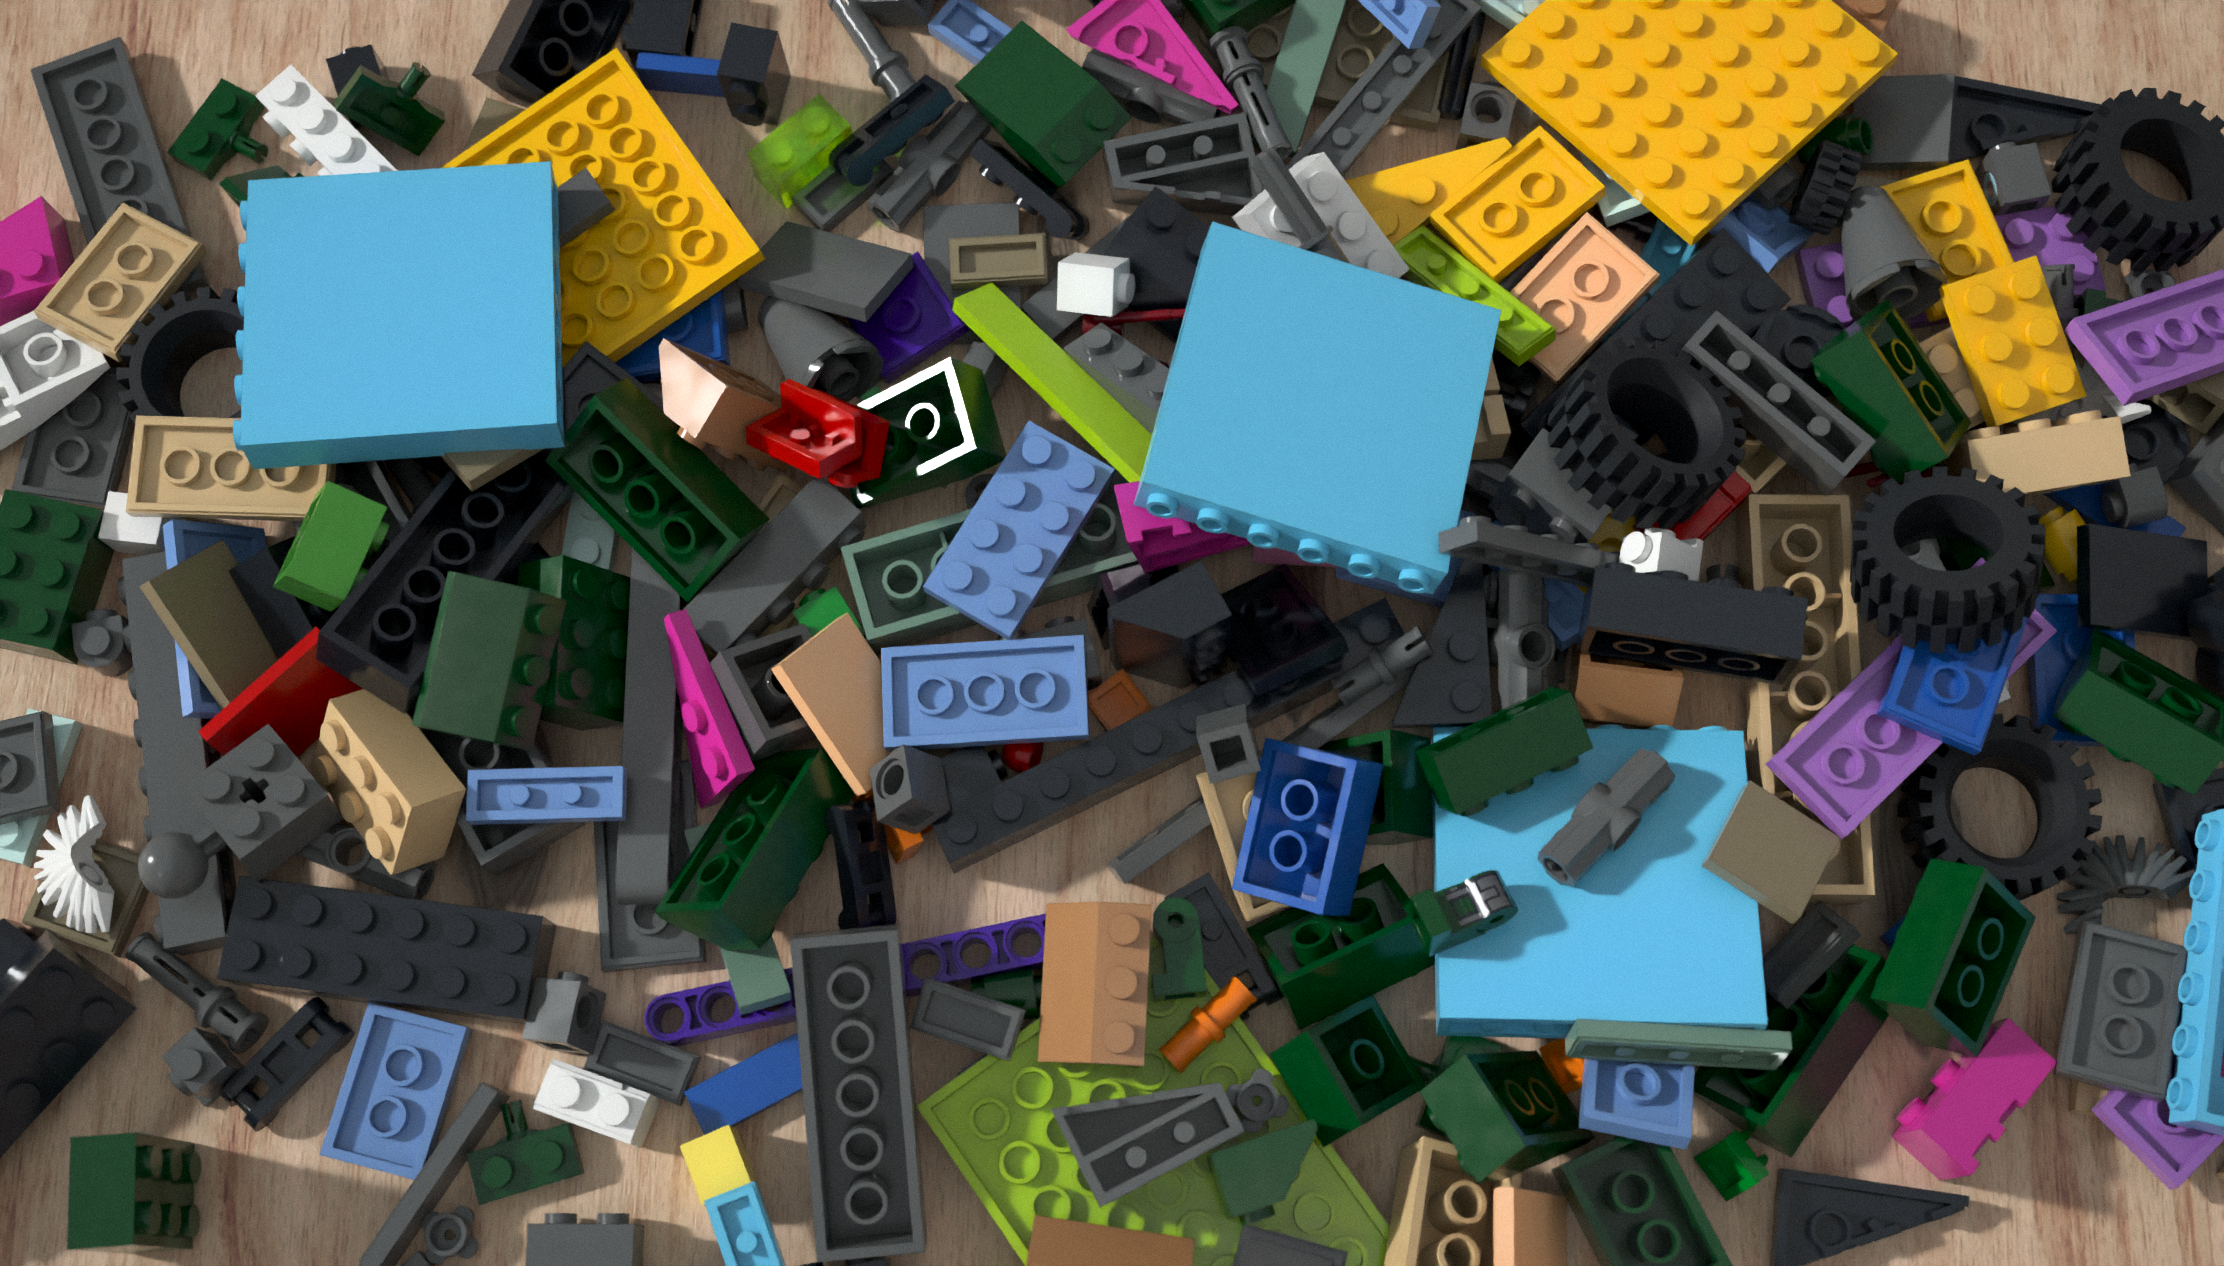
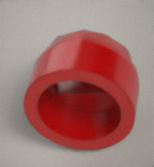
M1044 742L1006 744L1002 751L1006 765L1015 772L1022 773L1040 764Z

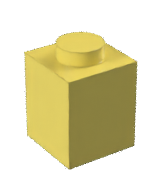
M731 1125L724 1126L680 1145L702 1206H705L704 1200L757 1181L737 1128Z

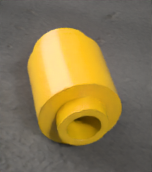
M2059 506L2041 517L2039 524H2044L2046 532L2044 556L2057 575L2063 573L2070 583L2077 579V526L2086 525L2076 509L2066 514L2063 508Z

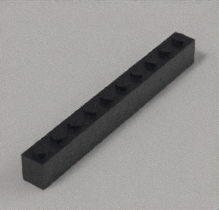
M1386 598L1333 623L1345 637L1350 652L1259 697L1239 670L1236 669L951 806L950 811L933 822L931 826L954 874L1201 755L1196 737V716L1246 703L1254 729L1333 691L1334 688L1330 682L1331 678L1337 677L1368 658L1367 652L1374 647L1381 650L1405 635Z

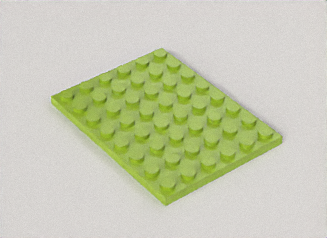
M1155 936L1150 939L1143 1067L1038 1062L1039 1018L1020 1031L1010 1061L988 1054L916 1106L1025 1266L1035 1215L1195 1239L1192 1266H1233L1242 1225L1239 1216L1230 1219L1226 1218L1206 1157L1223 1149L1308 1121L1282 1075L1240 1017L1223 1031L1226 1037L1218 1043L1214 1040L1185 1068L1182 1074L1163 1055L1159 1048L1164 1046L1193 1017L1190 1012L1196 1006L1202 1009L1220 989L1205 969L1207 986L1205 997L1153 1002L1152 975L1165 974L1162 944L1158 942ZM1257 1069H1265L1272 1074V1084L1275 1086L1278 1095L1284 1096L1288 1101V1110L1282 1117L1273 1116L1266 1120L1259 1131L1252 1133L1245 1130V1132L1101 1208L1051 1111L1052 1108L1088 1104L1219 1082L1226 1093L1229 1086L1233 1084L1241 1085L1251 1079L1252 1073ZM1253 1096V1105H1261L1262 1099L1260 1096ZM1232 1106L1241 1123L1242 1117L1240 1116L1236 1107ZM1315 1135L1285 1200L1272 1204L1276 1215L1248 1225L1346 1251L1348 1254L1345 1266H1384L1390 1226L1332 1145L1329 1144L1323 1148Z

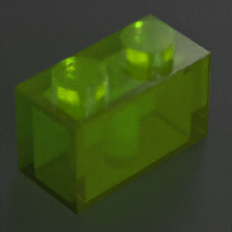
M820 94L816 95L747 153L755 178L787 209L793 204L791 197L829 166L830 152L852 134L851 125Z

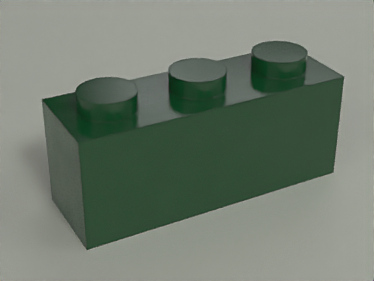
M1548 687L1416 751L1438 807L1456 815L1469 816L1489 806L1488 799L1503 792L1505 794H1514L1529 788L1534 784L1533 777L1548 770L1550 772H1559L1576 765L1579 762L1578 756L1593 749V745L1571 691Z

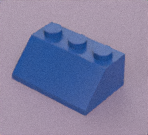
M1265 738L1260 760L1261 771H1258L1232 890L1320 915L1349 916L1384 764L1332 751Z

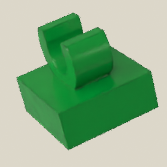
M1734 1130L1706 1147L1694 1157L1695 1161L1726 1202L1755 1186L1769 1174L1765 1168L1769 1159L1764 1153L1757 1157L1745 1142L1751 1137L1748 1131L1739 1133L1737 1130Z

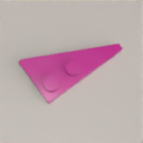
M1103 0L1066 29L1074 40L1229 115H1232L1240 108L1160 0Z
M684 609L669 613L664 618L697 799L700 808L704 809L719 804L755 768L688 612Z

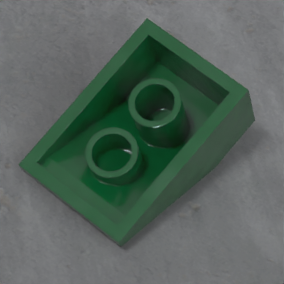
M1020 21L954 86L1025 163L1055 190L1066 184L1103 147L1104 141L1110 140L1132 118L1098 80L1024 21Z
M949 357L856 405V407L888 420L889 427L880 478L859 482L857 487L850 488L854 505L858 509H863L965 480L1001 463L1006 457V451L982 369Z
M1537 1050L1465 1054L1419 1092L1429 1106L1427 1112L1431 1121L1439 1130L1447 1134L1458 1151L1456 1156L1460 1166L1469 1176L1475 1178L1478 1183L1504 1180L1583 1146L1595 1138L1591 1130L1579 1128V1112L1564 1093Z

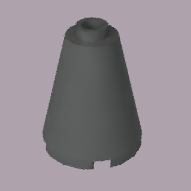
M1860 186L1853 189L1840 217L1846 306L1850 316L1857 321L1888 299L1903 321L1925 312L1940 300L1941 296L1938 289L1941 288L1943 283L1947 284L1948 278L1943 267L1884 189L1872 186Z
M768 296L763 301L758 314V322L786 380L791 379L811 389L816 388L845 402H849L855 396L861 401L860 396L872 389L879 381L883 369V359L879 356L878 350L872 342L825 311Z

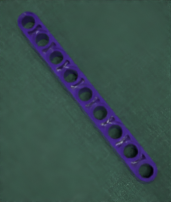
M1046 913L902 944L907 998L921 994L925 979L914 976L913 965L924 954L935 955L940 960L938 972L931 978L957 987L970 985L971 980L983 978L985 975L1032 967L1033 971L1043 969ZM1024 933L1037 935L1041 939L1040 950L1031 957L1018 956L1013 951V944L1019 935ZM981 943L991 949L989 961L984 966L970 968L963 963L964 952L969 946ZM793 968L784 969L792 1000L785 1002L777 1011L767 1012L764 1009L740 1015L730 981L668 993L655 998L648 1005L645 1012L646 1028L654 1038L665 1044L683 1046L796 1022ZM722 997H732L735 1002L733 1016L723 1023L714 1022L711 1016L714 1003ZM671 1008H681L684 1014L682 1026L676 1032L665 1034L661 1028L663 1014Z

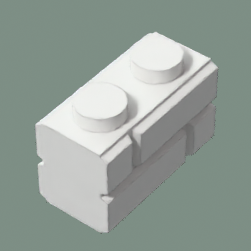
M553 1059L544 1077L533 1109L641 1148L659 1106L660 1098Z

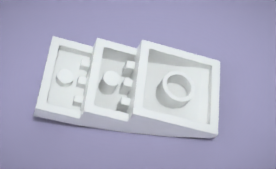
M34 311L0 326V451L39 427L76 399L110 368L103 353L40 321Z

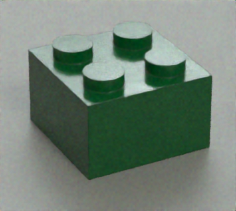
M1373 995L1309 1028L1269 1054L1306 1119H1315L1318 1127L1316 1136L1323 1148L1427 1086Z

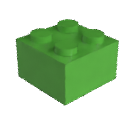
M327 481L314 496L273 587L325 610L333 611L344 602L369 571L362 568L361 565L365 557L369 558L373 551H378L385 538L389 524L381 520L387 506L331 481Z

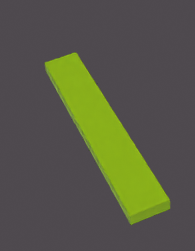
M992 282L955 298L952 311L1128 482L1140 481L1152 437L1151 433Z

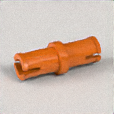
M1233 976L1230 979L1231 981L1202 1009L1196 1006L1190 1012L1193 1017L1164 1046L1159 1048L1181 1074L1214 1040L1218 1043L1226 1037L1223 1031L1252 1003L1257 1001L1256 997L1237 977Z

